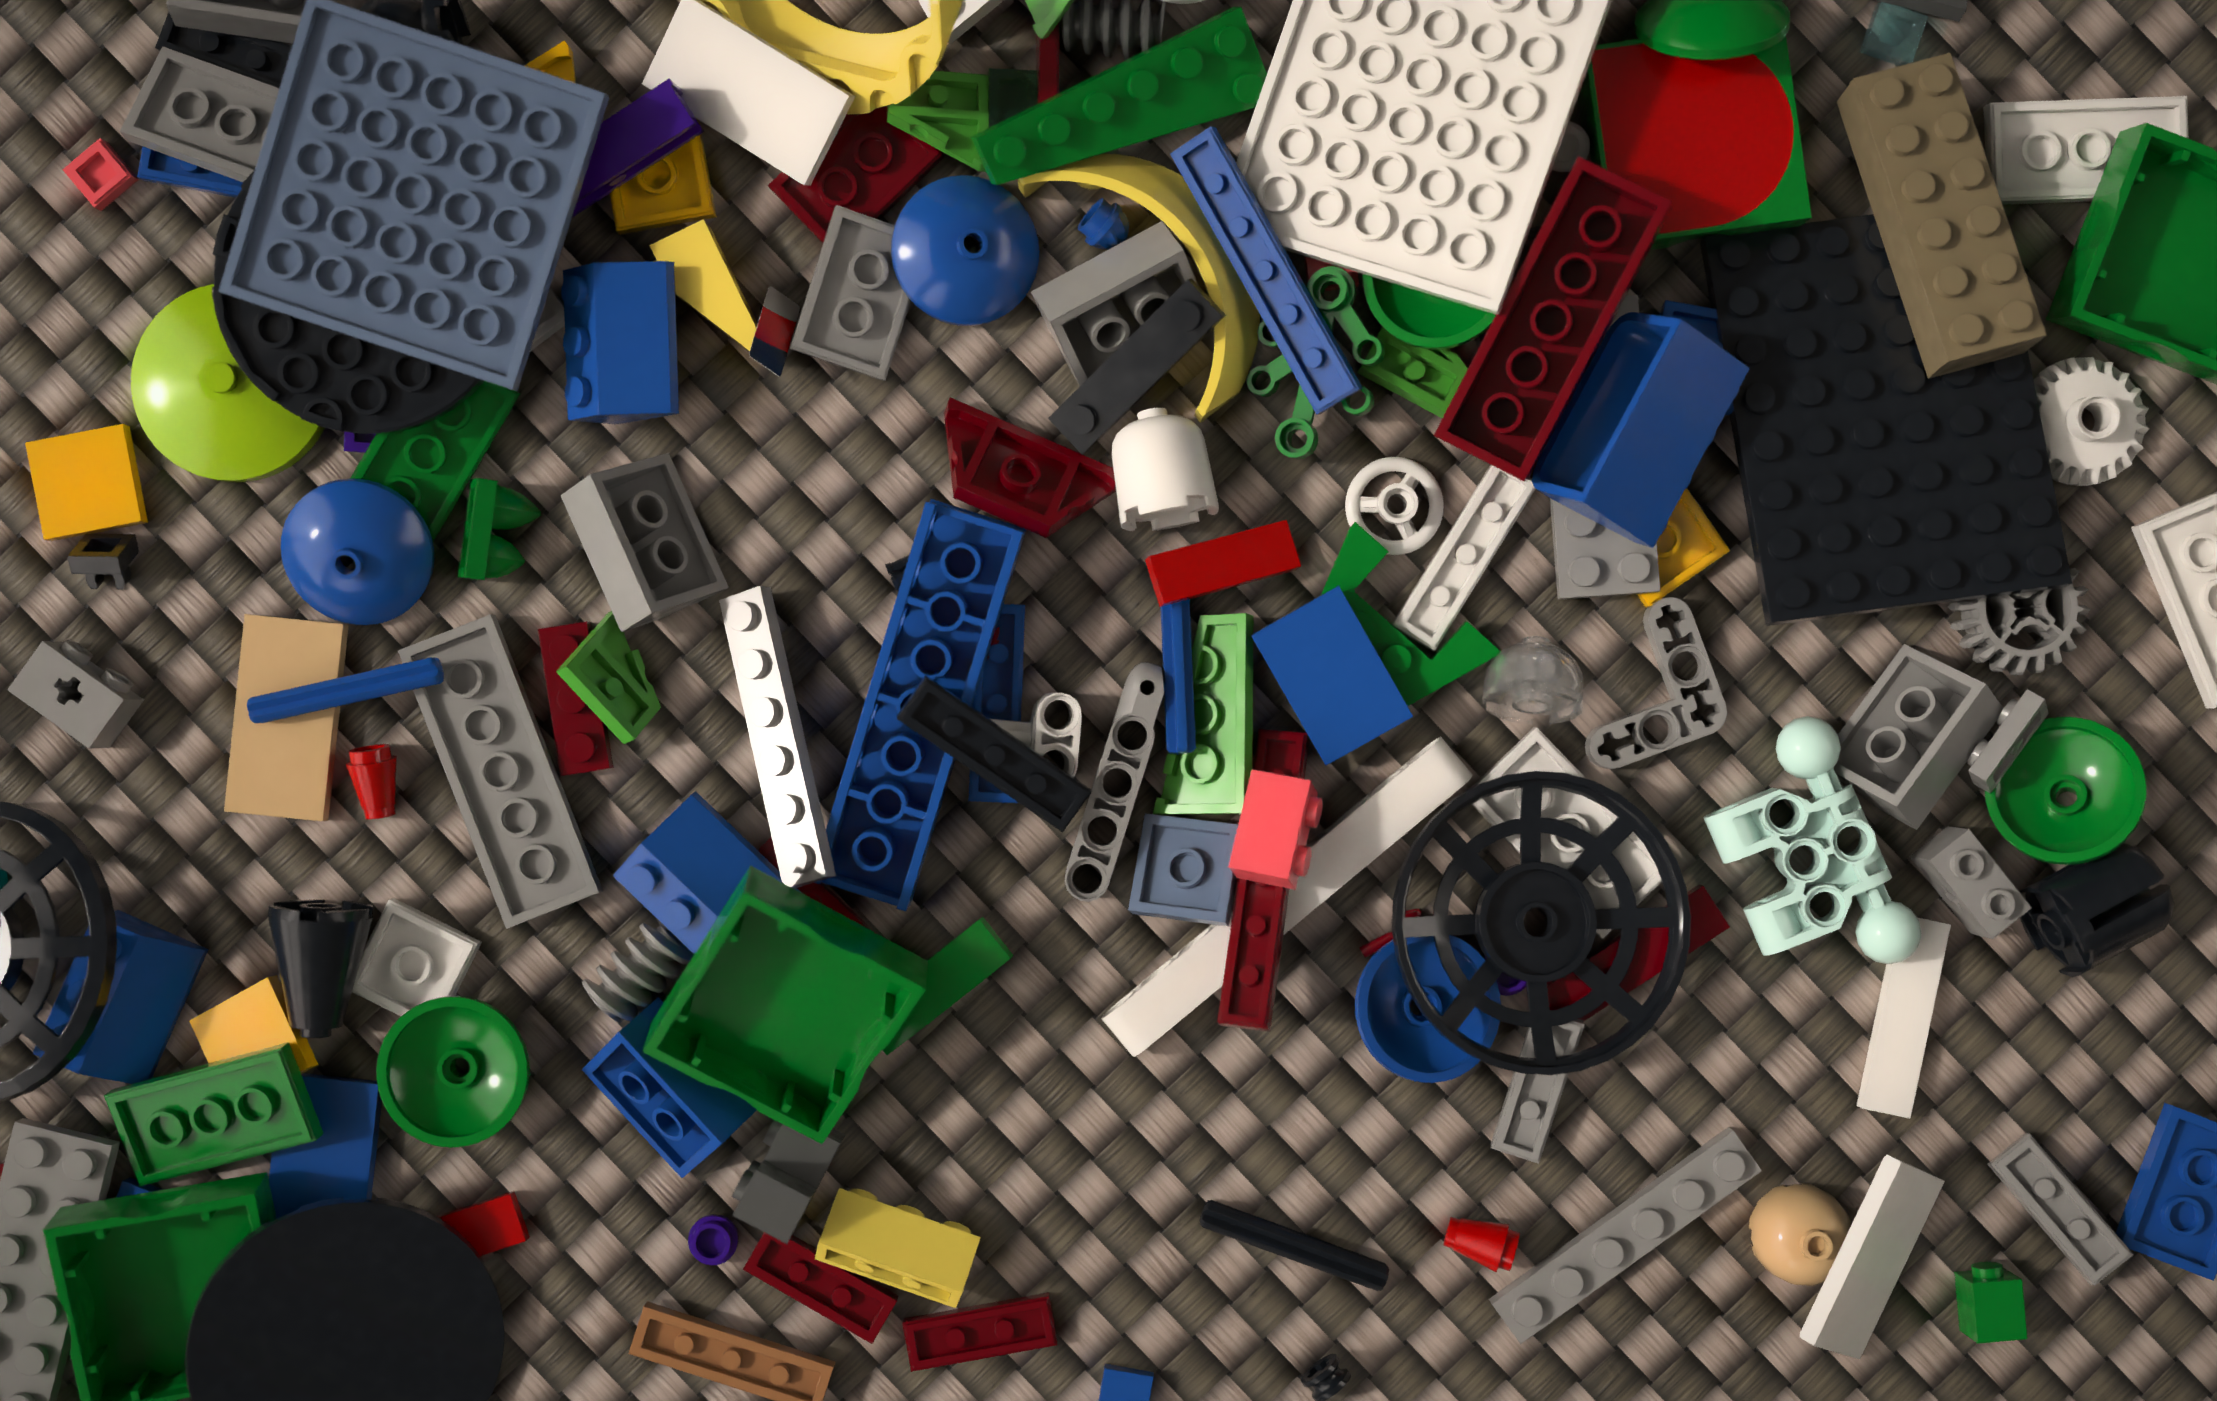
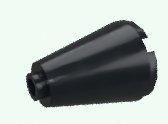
M316 899L274 902V905H269L268 919L289 1025L292 1028L300 1029L301 1037H330L332 1029L340 1028L343 1025L373 920V905L355 901H342V905Z

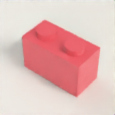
M1251 770L1228 866L1237 878L1296 890L1299 876L1305 877L1309 870L1311 847L1306 846L1310 827L1317 828L1320 822L1323 800L1317 797L1318 792L1311 780Z

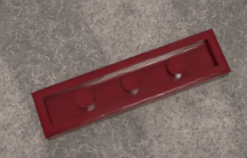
M1700 884L1687 892L1691 914L1688 954L1730 928L1705 887ZM1669 927L1638 928V939L1632 962L1625 977L1618 985L1624 991L1629 993L1661 972L1668 946ZM1620 936L1586 957L1604 974L1609 970L1617 953ZM1572 972L1560 979L1547 982L1549 1009L1556 1010L1570 1005L1587 995L1592 989ZM1604 1001L1598 1008L1579 1019L1585 1021L1609 1006V1004Z

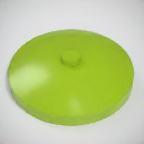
M210 284L179 296L165 306L148 325L136 348L132 363V401L140 425L147 437L166 458L177 466L193 474L217 481H257L278 474L302 459L318 441L325 427L305 421L286 410L277 402H273L242 371L221 333L212 297V287H214V284Z

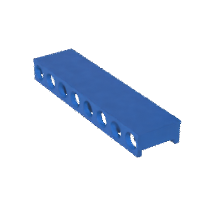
M934 499L925 502L826 827L836 876L815 882L816 884L820 885L822 882L895 905L897 906L896 909L905 912L911 906L956 759L896 719V716L925 675L972 707L1027 531L1026 529Z

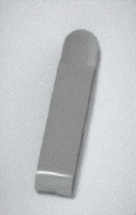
M1140 662L1129 672L1091 789L1092 792L1089 795L1065 872V885L1072 897L1080 901L1090 902L1100 898L1106 892L1113 874L1154 743L1155 732L1153 727L1164 695L1162 667L1156 664ZM1143 681H1150L1153 684L1154 690L1150 695H1145L1141 692L1140 685ZM1131 720L1141 723L1146 730L1144 744L1134 750L1122 747L1117 738L1120 726ZM1115 768L1127 771L1132 780L1129 791L1119 797L1109 795L1104 790L1102 784L1105 774ZM1105 816L1112 819L1116 824V835L1110 842L1104 844L1096 843L1089 837L1088 825L1094 818ZM1083 864H1092L1101 872L1102 880L1099 886L1090 891L1078 888L1073 881L1075 869Z

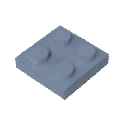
M1145 814L1128 911L1135 915L1229 927L1237 877L1228 866L1238 824Z

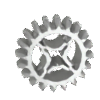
M2070 568L2072 581L2077 578L2080 572L2076 568ZM2071 584L2064 588L1951 602L1948 608L1953 612L1960 611L1961 620L1954 621L1950 627L1954 631H1966L1967 635L1961 639L1958 645L1963 649L1976 646L1972 660L1976 663H1984L1989 660V669L1991 671L2003 672L2007 667L2010 675H2023L2026 668L2030 673H2041L2045 670V663L2058 665L2063 662L2060 650L2072 652L2078 648L2070 634H2084L2087 630L2083 624L2076 620L2078 615H2086L2091 609L2085 605L2078 606L2077 597L2085 595L2089 589L2085 588V586L2074 587ZM2047 596L2050 599L2051 615L2046 608ZM2020 599L2023 606L2020 608H2015V600ZM1986 601L1992 609L1990 622H1988L1986 615ZM2024 609L2022 617H2017L2014 611ZM2021 629L2027 633L2035 632L2040 636L2035 643L2024 649H2018L2005 643L2010 635H2017Z

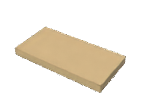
M244 614L224 812L313 821L329 820L340 706L256 724L249 718L247 701L251 697L343 677L349 625Z

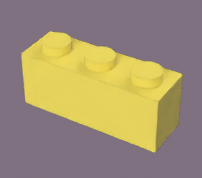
M839 1188L820 1237L815 1260L956 1308L963 1293L981 1237L971 1234V1230L960 1223L946 1221L942 1224L925 1218L924 1214L914 1207L907 1205L893 1207L879 1202L877 1197L862 1189H850V1191Z

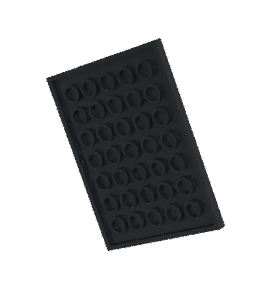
M1874 214L1809 222L1796 227L1731 236L1725 234L1704 236L1700 246L1711 308L1716 309L1718 315L1716 326L1719 342L1722 343L1723 349L1750 368L1740 385L1738 395L1733 400L1734 411L1730 414L1766 626L2057 589L2072 584L2028 350L2019 355L1928 379Z

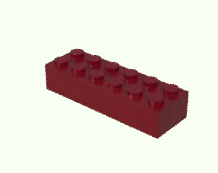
M1578 156L1504 298L1499 315L1496 314L1433 436L1524 482H1528L1539 458L1671 212L1672 201Z

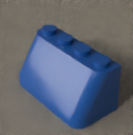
M1629 312L1622 315L1609 328L1539 458L1532 475L1533 486L1552 500L1637 544L1653 548L1659 536L1666 529L1668 519L1682 493L1689 486L1697 465L1707 447L1713 441L1718 426L1731 402L1738 395L1740 385L1750 368L1683 319L1638 312Z

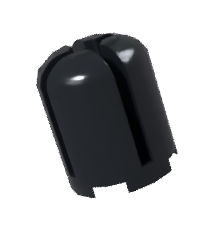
M2123 843L2117 849L2099 859L2081 864L2067 865L2020 890V892H2026L2025 899L2031 906V909L2022 915L2020 920L2036 950L2047 947L2053 956L2066 966L2059 970V972L2075 977L2084 974L2163 931L2172 919L2174 900L2170 886L2167 884H2160L2151 890L2149 889L2150 886L2161 881L2164 878V874L2155 862L2139 848Z

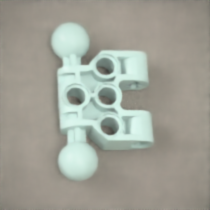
M1810 716L1796 718L1785 725L1778 735L1776 744L1777 757L1785 771L1796 778L1806 780L1813 798L1806 800L1781 789L1769 788L1716 810L1704 817L1723 864L1743 859L1768 848H1773L1775 865L1787 879V885L1783 890L1743 908L1762 955L1776 954L1841 929L1852 903V896L1856 895L1863 911L1857 921L1855 931L1859 947L1866 956L1875 962L1884 964L1902 962L1910 957L1919 945L1921 939L1919 920L1910 908L1902 903L1891 901L1884 883L1889 881L1892 876L1877 844L1875 832L1867 821L1852 784L1841 786L1834 770L1841 750L1838 734L1830 724L1821 718ZM1785 799L1792 806L1793 815L1789 823L1777 827L1770 820V808L1776 801ZM1852 826L1859 834V844L1855 850L1844 854L1838 848L1837 837L1841 830ZM1805 845L1812 852V864L1804 872L1797 873L1790 866V854L1795 848ZM1827 892L1832 899V909L1826 916L1814 918L1810 912V901L1816 894Z

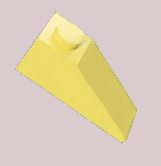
M700 220L649 245L656 258L654 261L674 262L675 295L750 352L757 328V321L712 229L705 220Z

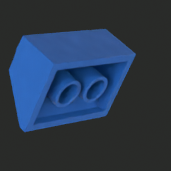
M674 262L590 263L563 270L561 295L564 302L565 334L563 337V347L566 352L567 383L565 386V399L567 401L568 420L622 424L679 414Z
M696 791L635 849L613 875L619 883L694 954L750 865L782 882L780 871Z
M115 910L117 954L114 978L107 1003L93 1033L77 1056L65 1068L81 1075L134 1084L152 1079L209 949L125 912ZM89 926L84 936H89ZM89 957L74 958L45 1023L59 1036L68 1025L80 999L87 974ZM35 1046L32 1054L42 1057L45 1052L38 1046Z
M658 997L623 1027L591 1059L582 1071L673 1170L683 1178L724 1143L757 1109L739 1096L724 1089L706 1085L643 1052L651 1022L663 1005V1002Z

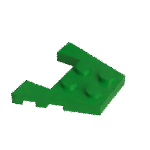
M1354 522L1347 532L1321 595L1339 585L1407 706L1493 659L1500 653L1497 647L1470 623L1465 621L1432 658H1429L1355 592V589L1389 551Z

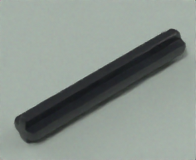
M1207 1200L1200 1215V1225L1205 1229L1367 1288L1382 1291L1387 1282L1389 1268L1383 1262L1219 1202Z

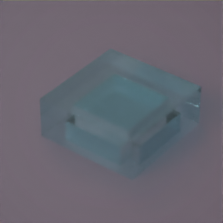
M1880 1L1874 8L1860 53L1897 66L1912 63L1928 16Z

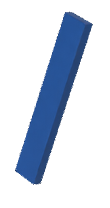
M1210 126L1171 152L1170 155L1315 413L1322 414L1363 389L1217 128Z

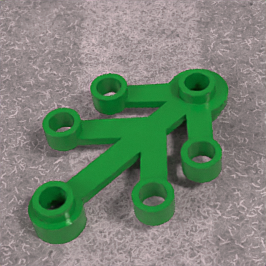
M1327 266L1317 270L1310 277L1306 288L1331 332L1333 333L1335 320H1337L1354 344L1352 353L1355 360L1367 367L1380 364L1385 356V346L1381 340L1370 335L1352 306L1356 297V285L1351 275L1336 266ZM1331 284H1338L1340 288L1339 296L1333 301H1326L1324 296L1325 289ZM1263 320L1257 330L1259 340L1270 348L1278 349L1279 347L1275 341L1267 339L1268 327ZM1368 342H1374L1377 347L1375 356L1369 360L1363 359L1361 356L1363 345ZM1283 354L1266 366H1256L1249 372L1247 386L1252 393L1261 397L1272 396L1278 390L1280 381L1293 373ZM1262 373H1268L1271 378L1269 386L1264 390H1258L1256 386L1257 377ZM1300 384L1292 418L1283 421L1275 433V443L1278 450L1283 455L1293 459H1304L1310 456L1318 445V433L1312 425L1315 411ZM1363 385V389L1360 391L1365 394L1366 401L1361 408L1353 409L1351 407V396L1341 402L1343 408L1355 416L1366 415L1374 405L1373 393ZM1303 430L1307 435L1306 444L1302 448L1296 449L1292 445V437L1297 431Z

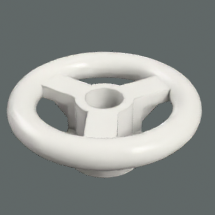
M1403 457L1381 458L1362 468L1352 480L1345 501V511L1349 526L1356 522L1389 551L1386 555H1403L1423 547L1437 532L1444 510L1443 495L1435 477L1421 464ZM1395 471L1406 473L1400 483L1387 486L1378 497H1362L1367 484L1378 475ZM1420 482L1428 496L1429 511L1424 525L1417 532L1411 518L1418 509V497L1414 489ZM1395 496L1403 501L1404 509L1402 513L1394 514L1388 509L1387 502L1390 497ZM1361 512L1379 513L1386 522L1396 525L1402 540H1387L1372 533L1365 525Z

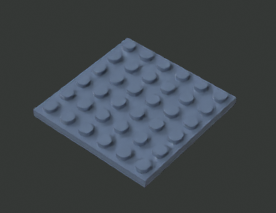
M306 0L218 292L518 391L609 96L603 92L330 0Z

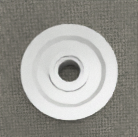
M2073 357L2050 365L2033 379L2052 479L2067 485L2088 486L2117 477L2124 469L2133 465L2132 460L2144 448L2141 445L2143 437L2150 429L2145 425V414L2149 408L2142 403L2140 397L2142 389L2135 387L2129 379L2130 374L2115 368L2113 362H2103L2094 357ZM2084 408L2090 411L2094 417L2095 422L2092 431L2088 430L2082 423L2081 416Z

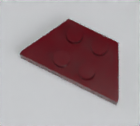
M951 397L949 398L944 419L953 498L1047 538L1116 492L1112 467Z

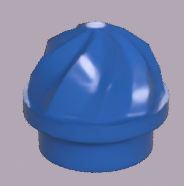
M1101 198L1082 218L1078 230L1086 236L1085 242L1089 246L1109 250L1127 239L1129 221L1120 205L1117 203L1111 205Z

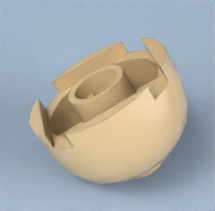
M1801 1183L1802 1185L1793 1184L1787 1187L1785 1185L1775 1187L1758 1201L1750 1216L1749 1229L1752 1230L1751 1241L1753 1244L1751 1247L1755 1257L1771 1274L1790 1284L1815 1286L1824 1283L1852 1225L1848 1213L1834 1196L1812 1184Z

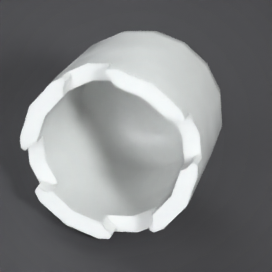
M1151 408L1137 414L1138 420L1129 423L1116 434L1112 443V463L1122 529L1134 531L1137 528L1136 522L1151 521L1153 531L1176 528L1199 522L1198 512L1207 509L1208 514L1211 515L1218 513V499L1205 439L1201 429L1193 421L1179 415H1167L1166 408Z

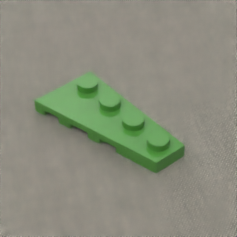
M1247 613L1200 615L1192 648L1196 749L1194 752L1187 754L1167 753L1163 769L1166 778L1161 798H1156L1153 810L1155 815L1241 814L1252 770L1253 638L1251 635L1254 632L1253 615Z

